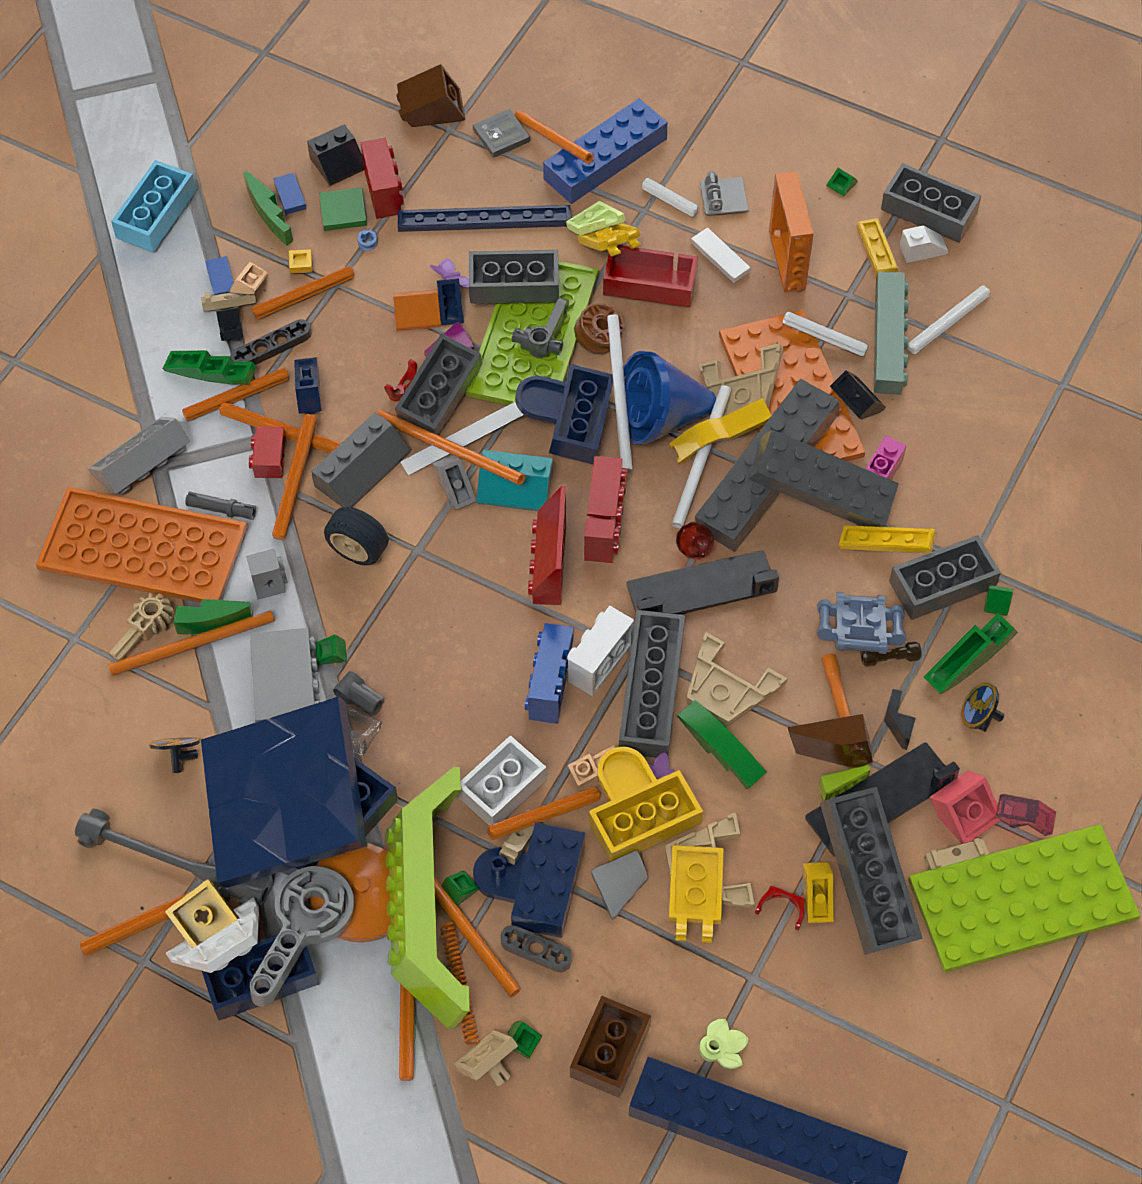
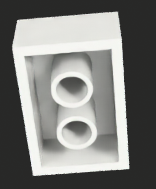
M609 606L605 612H600L593 628L585 631L581 638V643L577 648L573 647L567 656L568 682L593 697L632 646L634 619L612 606Z
M510 735L460 781L461 791L458 794V798L488 825H492L509 816L547 780L546 766Z

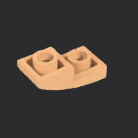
M614 745L594 756L588 754L568 765L578 787L599 781L597 776L599 760L607 751L615 748Z

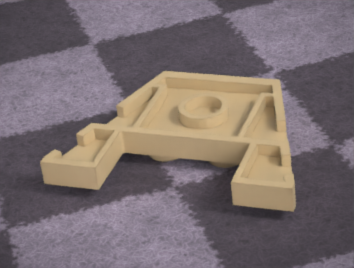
M780 343L761 348L762 369L722 380L721 363L718 360L698 364L700 372H702L705 378L706 386L715 394L716 398L722 385L731 388L723 416L761 398L764 399L769 408L783 353V346Z
M706 632L698 654L686 702L692 703L696 700L720 722L729 726L786 684L787 678L767 668L758 683L753 686L713 663L724 648L725 642Z
M736 813L728 815L727 818L719 822L715 821L709 824L707 828L696 833L692 832L665 845L670 879L672 845L716 848L715 841L740 838ZM722 881V904L749 909L754 908L755 903L751 884L723 886Z

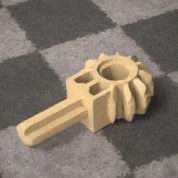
M149 593L146 599L140 596V603H134V611L127 620L130 629L110 651V655L115 660H122L140 638L148 642L154 634H157L159 628L166 631L165 624H172L171 616L174 615V610L170 606V601L167 598L163 599L160 593L156 597Z

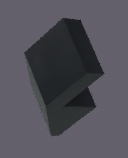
M238 306L216 309L221 341L244 337Z
M892 689L884 722L901 748L907 750L916 718L897 713L902 691Z

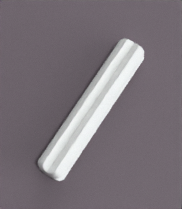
M646 178L643 181V190L691 217L697 214L698 205L650 178Z

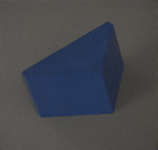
M459 278L437 280L441 324L464 323Z

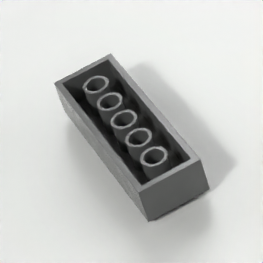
M770 430L762 436L748 477L752 481L852 523L873 527L886 526L899 484L775 430Z
M637 610L619 735V747L635 749L645 757L656 758L663 752L668 756L685 615Z
M877 787L822 802L820 806L864 954L923 939Z

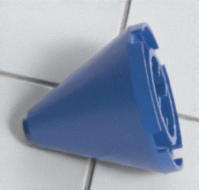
M638 351L626 361L623 370L629 436L632 439V443H651L711 414L716 401L715 394L658 354L650 351Z

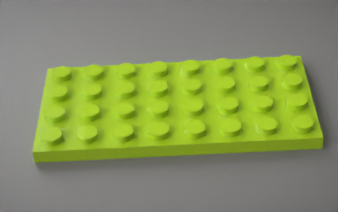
M558 261L559 298L569 300L567 315L556 340L563 341L560 355L550 352L546 357L536 358L528 350L521 349L520 343L512 342V334L515 328L525 331L527 327H546L556 302L496 303L479 351L482 365L467 388L466 397L510 405L515 402L518 385L528 377L543 376L564 382L577 344L574 326L582 311L590 303L599 275V269Z
M1101 824L909 875L908 878L944 973L1139 920L1141 916Z

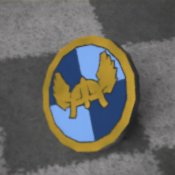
M982 683L977 685L968 694L961 712L963 724L970 729H979L986 732L992 718L998 722L1004 719V713L997 710L999 703L997 687L991 683Z
M197 737L166 738L149 743L151 749H170L172 773L182 772L181 761L198 758L196 749L180 751V748L198 745L200 739Z

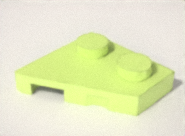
M598 201L566 221V225L569 230L581 236L622 223L626 219L624 213Z

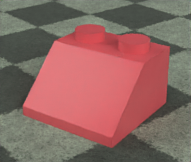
M966 771L930 797L939 819L961 844L971 842L1003 819L986 777L971 771Z

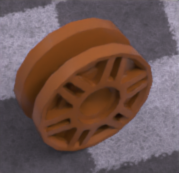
M603 303L588 305L576 320L574 326L575 337L586 350L596 354L610 352L607 316L609 315L619 316L620 338L623 337L625 331L624 320L613 307Z

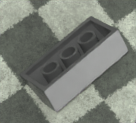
M374 412L311 471L314 487L341 507H354L411 450L393 425Z

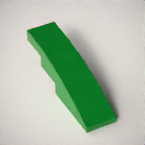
M246 170L244 178L253 205L269 229L288 246L293 242L291 227L285 223L283 210L277 206L275 193Z
M207 350L170 351L162 369L180 376L208 382L249 385L257 367L253 362H234L230 356H211Z
M696 700L677 715L708 754L712 753L726 771L731 770L746 789L750 788L767 773L742 743Z

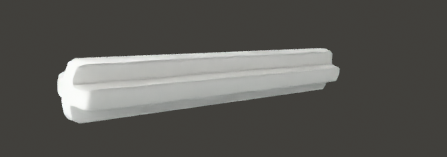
M787 312L783 318V324L859 356H864L867 351L868 345L792 312Z

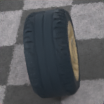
M353 507L337 509L324 528V536L329 546L345 559L359 565H372L376 563L389 542L385 528L374 517Z

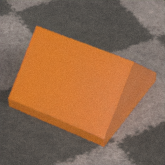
M437 289L393 293L397 331L441 327Z

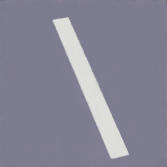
M513 402L445 439L465 446L524 414L520 412L516 403ZM431 445L400 463L407 474L410 475L450 453Z

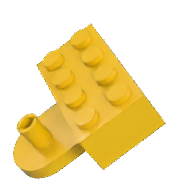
M629 747L613 748L607 751L599 760L597 776L609 802L589 811V825L609 862L636 850L640 853L702 824L703 810L680 770L657 780L643 755Z

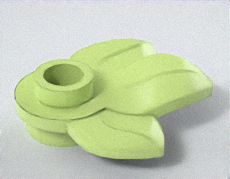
M717 1019L707 1027L706 1036L699 1043V1053L708 1062L717 1061L726 1069H736L743 1065L738 1053L746 1047L749 1039L741 1031L729 1030L726 1019ZM709 1045L714 1046L716 1050L711 1049Z

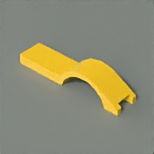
M761 398L721 418L708 419L698 423L669 444L671 449H676L679 456L677 462L680 465L691 460V457L704 446L720 440L731 441L766 424L772 415L764 399Z

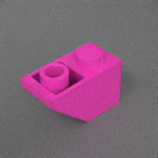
M885 436L865 469L888 479L893 478L904 459L906 445Z

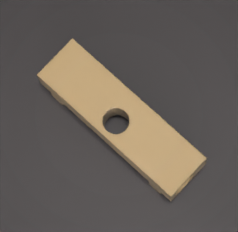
M205 292V297H201L204 312L256 303L255 293L240 294L230 292L210 296L209 292Z
M534 825L512 833L507 842H504L499 856L504 857L507 862L515 865L531 840Z
M976 838L972 842L938 851L936 849L932 850L930 853L925 854L924 859L928 869L932 870L989 854L984 840ZM952 852H957L959 856L953 855Z

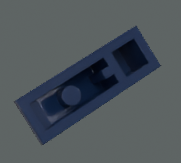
M317 357L294 360L295 391L299 414L311 415L322 411Z

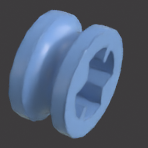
M367 229L358 234V246L362 250H373L377 246V236L374 231ZM368 238H371V241H367V243H364V240H368Z

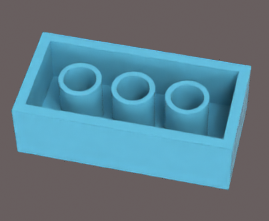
M155 160L111 221L115 237L154 252L195 194L196 187L193 174Z

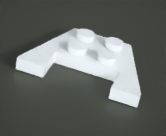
M251 898L233 911L238 920L196 947L191 948L185 940L167 951L166 955L169 960L175 964L212 973L215 970L218 971L225 968L229 961L235 957L247 954L252 949V946L257 944L259 906L256 900Z

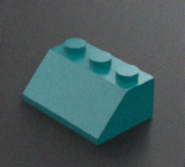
M483 450V456L524 474L525 480L521 485H518L480 467L477 504L538 511L549 497L553 474L552 458Z

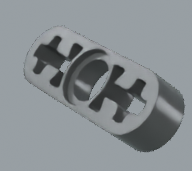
M513 925L507 926L501 932V945L506 951L555 972H564L570 968L572 955L567 947ZM513 934H516L518 941H513L512 944L508 943L507 936L512 937ZM526 938L527 940L524 944V949H521L522 945L520 942L524 943V939ZM533 943H539L544 948L543 952L538 955L531 954L528 949ZM548 948H550L551 955H548V959L546 960L545 958L548 954ZM560 954H563L565 961H561L559 964H557L555 957H559Z

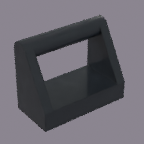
M847 370L830 385L834 392L860 419L878 414L886 408L857 375Z

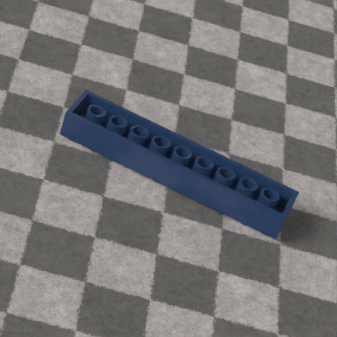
M647 1057L629 1105L630 1117L811 1184H898L908 1151L650 1057Z

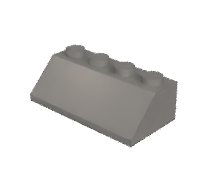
M160 417L87 469L108 492L122 494L130 489L131 486L129 484L135 480L140 481L149 475V470L164 465L170 455L173 453L177 455L186 449L185 445L190 442V439L176 418Z

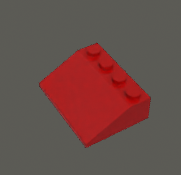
M560 486L538 510L537 520L533 519L532 534H536V540H531V554H535V559L530 560L529 574H533V581H528V595H532L533 604L561 605L566 537V486Z

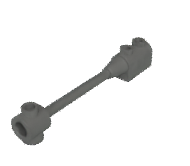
M93 808L89 814H82L75 828V836L79 837L77 842L86 848H91L93 843L101 845L106 839L192 872L193 875L204 882L210 879L226 901H229L230 897L233 896L240 899L239 905L254 898L259 907L263 906L274 885L272 876L268 875L225 888L217 884L215 865L195 863L111 831L109 815L99 809Z

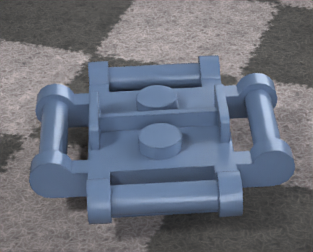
M837 592L836 604H831L828 600H821L817 604V611L820 614V626L817 629V635L821 640L835 641V649L870 651L886 654L887 645L901 646L906 642V634L903 631L902 623L904 608L900 605L885 608L884 595L865 597L844 595V592ZM829 616H835V629H832L830 626ZM886 620L893 621L892 633H886Z

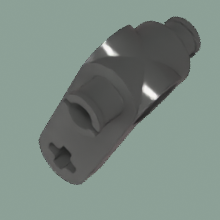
M558 298L546 327H527L525 331L515 328L512 334V342L520 343L521 349L528 350L536 358L546 357L550 352L560 355L563 341L556 340L567 315L569 300Z

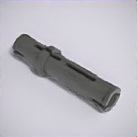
M189 491L185 499L186 506L227 514L231 518L236 516L254 520L257 512L256 505L237 502L236 499L232 498L225 500Z

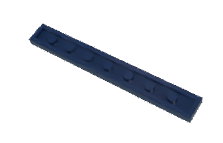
M570 205L398 210V232L567 227L566 221L571 219Z

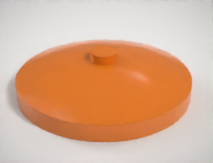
M367 844V847L320 860L316 864V866L329 868L339 873L348 882L353 893L354 911L348 927L337 938L349 942L365 943L387 936L390 916H387L386 907L388 900H390V892L386 891L389 867L385 865V858L389 851L376 845ZM319 897L308 898L311 910H318L324 905V901ZM344 898V909H343V913H344V911H345V898Z

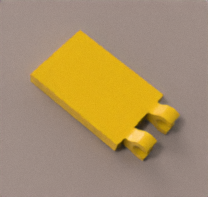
M624 223L581 236L577 235L579 244L598 251L607 249L611 256L621 253L617 248L619 244L627 242L631 249L641 246V243L637 241V238L641 237L639 229Z
M672 845L669 921L676 922L675 941H686L687 922L702 923L701 942L712 943L713 924H721L724 848Z

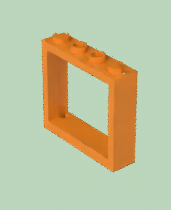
M797 171L775 174L769 223V234L784 292L806 290L814 235Z

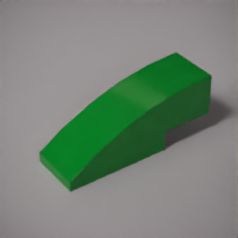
M202 599L201 607L177 606L174 626L177 634H200L252 617L253 611L250 602Z

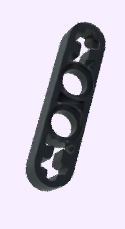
M301 319L293 321L232 351L230 357L234 362H253L257 365L307 341L311 337L310 324L306 320ZM278 337H285L287 339L286 342L281 344L275 342ZM260 346H264L267 348V350L263 353H257L255 351L256 348Z

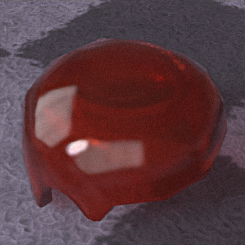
M690 522L682 526L677 532L676 544L679 551L686 557L700 560L707 557L714 548V536L706 526Z

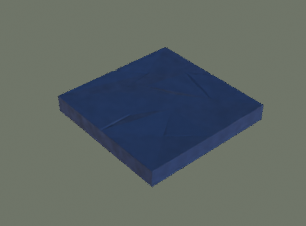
M335 697L270 719L201 739L217 884L228 888L367 847L347 705L341 698Z

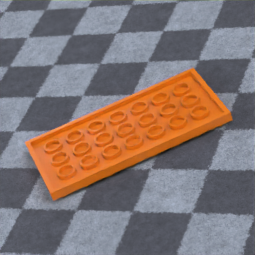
M804 310L792 312L808 319ZM785 314L719 330L720 340L735 376L761 370V348L780 343L783 346V353L768 408L771 415H773L801 378L839 400V415L815 445V448L845 461L865 457L864 447L844 401L830 387L834 382V378L816 337L783 324ZM764 425L757 428L758 433Z
M67 487L37 560L36 567L42 571L155 594L160 593V595L201 603L202 599L221 600L247 530V524L243 521Z

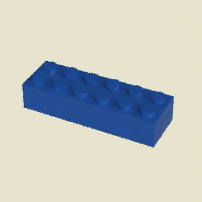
M638 98L574 141L575 144L594 155L591 163L587 164L562 149L543 162V179L570 204H573L667 140L668 122Z

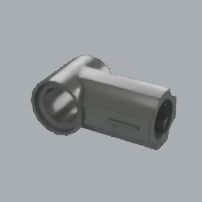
M351 671L333 689L334 694L345 701L346 704H354L371 717L381 710L385 702L384 697L367 687L365 682Z

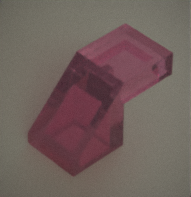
M1006 794L999 796L996 812L997 819L1011 828L1029 825L1044 836L1053 834L1056 811L1039 800Z

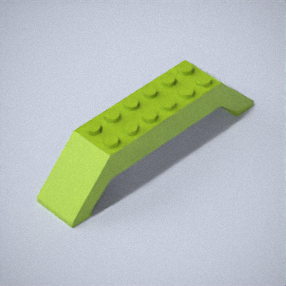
M460 767L450 769L403 807L397 817L393 818L391 826L385 832V843L389 847V852H387L385 858V865L389 867L386 891L390 892V900H388L386 907L387 916H390L387 939L391 941L387 962L388 965H391V975L447 1029H454L470 1012L469 986L462 985L437 959L432 818L439 811H447L461 791Z

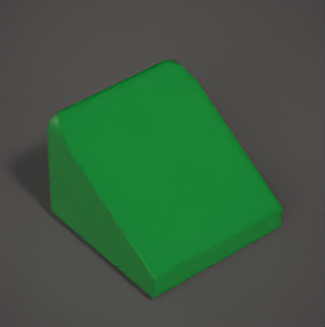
M838 167L826 186L844 197L857 184L858 180Z
M989 585L984 611L1007 616L1014 589Z
M334 634L316 642L317 664L347 661L345 640Z
M464 870L446 877L441 885L457 906L479 890Z
M523 1021L514 1022L507 1033L518 1045L512 1051L527 1059H530L542 1038L541 1034Z

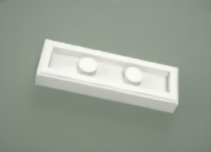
M709 228L704 229L691 238V244L733 283L750 273L751 267Z

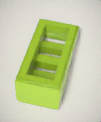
M869 765L822 775L818 787L823 802L838 796L869 777Z

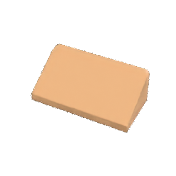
M249 262L236 278L229 292L254 294L269 273Z

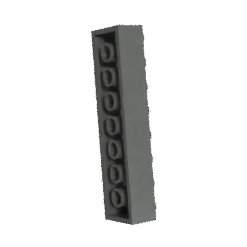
M800 378L695 515L696 529L735 552L780 493L748 479L762 436L770 430H775L815 447L839 415V400Z

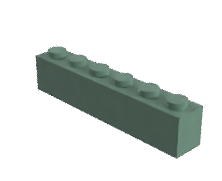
M878 271L875 294L874 393L901 395L902 387L907 386L908 373L904 372V368H907L908 354H904V349H907L908 336H904V331L908 329V318H904V313L908 312V300H905V295H908L909 282H905V273Z

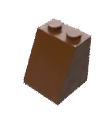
M441 64L397 84L398 93L396 97L401 108L399 109L401 119L407 121L411 127L466 120L461 90Z

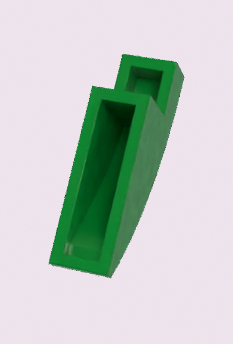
M997 613L982 629L974 625L924 678L940 694L945 693L991 659L1018 633L1017 630Z

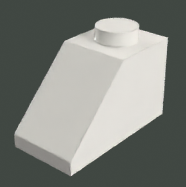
M925 226L902 231L899 247L906 263L948 254V249L941 234Z

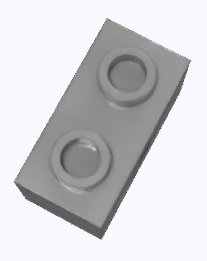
M275 549L246 556L258 600L285 593L283 583L288 581L282 557L276 556Z

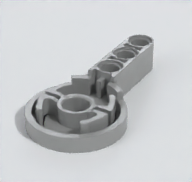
M320 866L301 868L288 875L278 887L274 905L276 919L281 927V931L250 982L251 1000L255 1005L265 1007L274 1001L306 946L328 942L338 937L348 927L354 911L353 893L348 882L334 870ZM310 897H319L324 901V905L318 910H310L304 905V902ZM344 898H345V911H344V913H343V909H344ZM285 943L295 944L291 949L282 947ZM272 965L282 966L279 971L269 969ZM260 987H266L269 989V991L264 994H259L256 992V990Z

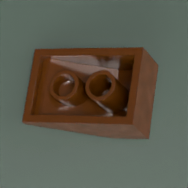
M863 714L788 727L796 754L847 767H861L874 763L870 738Z

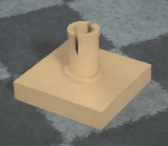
M493 1030L453 1065L459 1073L476 1081L488 1072L496 1086L505 1083L502 1078L506 1080L510 1078V1074L505 1070L500 1061L518 1045L512 1037Z

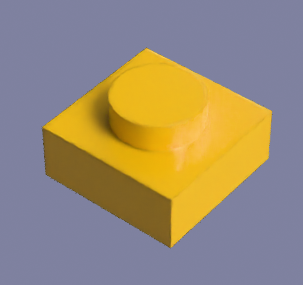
M311 249L289 251L290 274L312 272Z

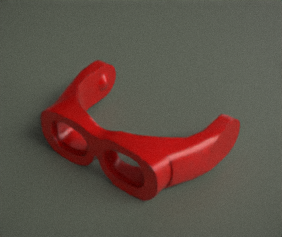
M410 359L408 361V369L397 386L394 388L389 384L384 386L390 400L399 401L404 394V390L408 388L417 373V363L414 360ZM406 380H410L407 385H403ZM397 390L401 391L399 394L394 393Z
M770 886L769 890L760 899L755 914L759 915L762 905L766 901L773 898H787L795 905L799 912V919L795 924V930L799 931L804 918V904L806 900L793 893Z

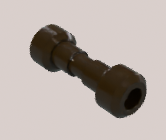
M916 641L907 642L904 647L888 649L886 654L861 651V661L865 667L875 666L877 662L887 661L888 659H907L909 662L919 661L921 658V647Z

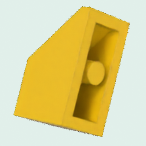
M829 862L803 863V889L806 900L807 922H834L833 872Z

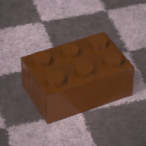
M601 996L570 1065V1078L620 1098L650 1028L651 1016Z

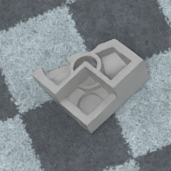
M637 850L591 870V876L612 920L617 918L619 911L627 902L631 901L634 893L648 880L646 869Z

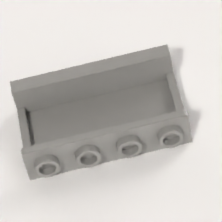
M308 628L250 634L255 722L270 719L320 702L315 701V694L319 693L318 679H314L313 672H318L316 657L312 658V651H316L315 636L310 637Z

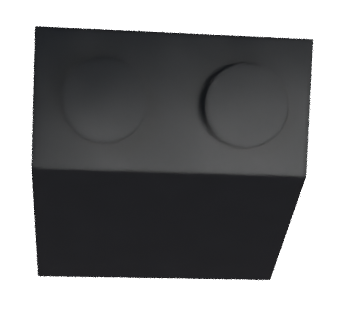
M345 124L307 141L309 157L329 186L364 171L361 151L354 136Z

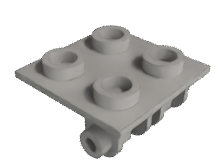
M710 171L707 173L705 180L700 181L705 215L748 212L742 177L718 179V175Z

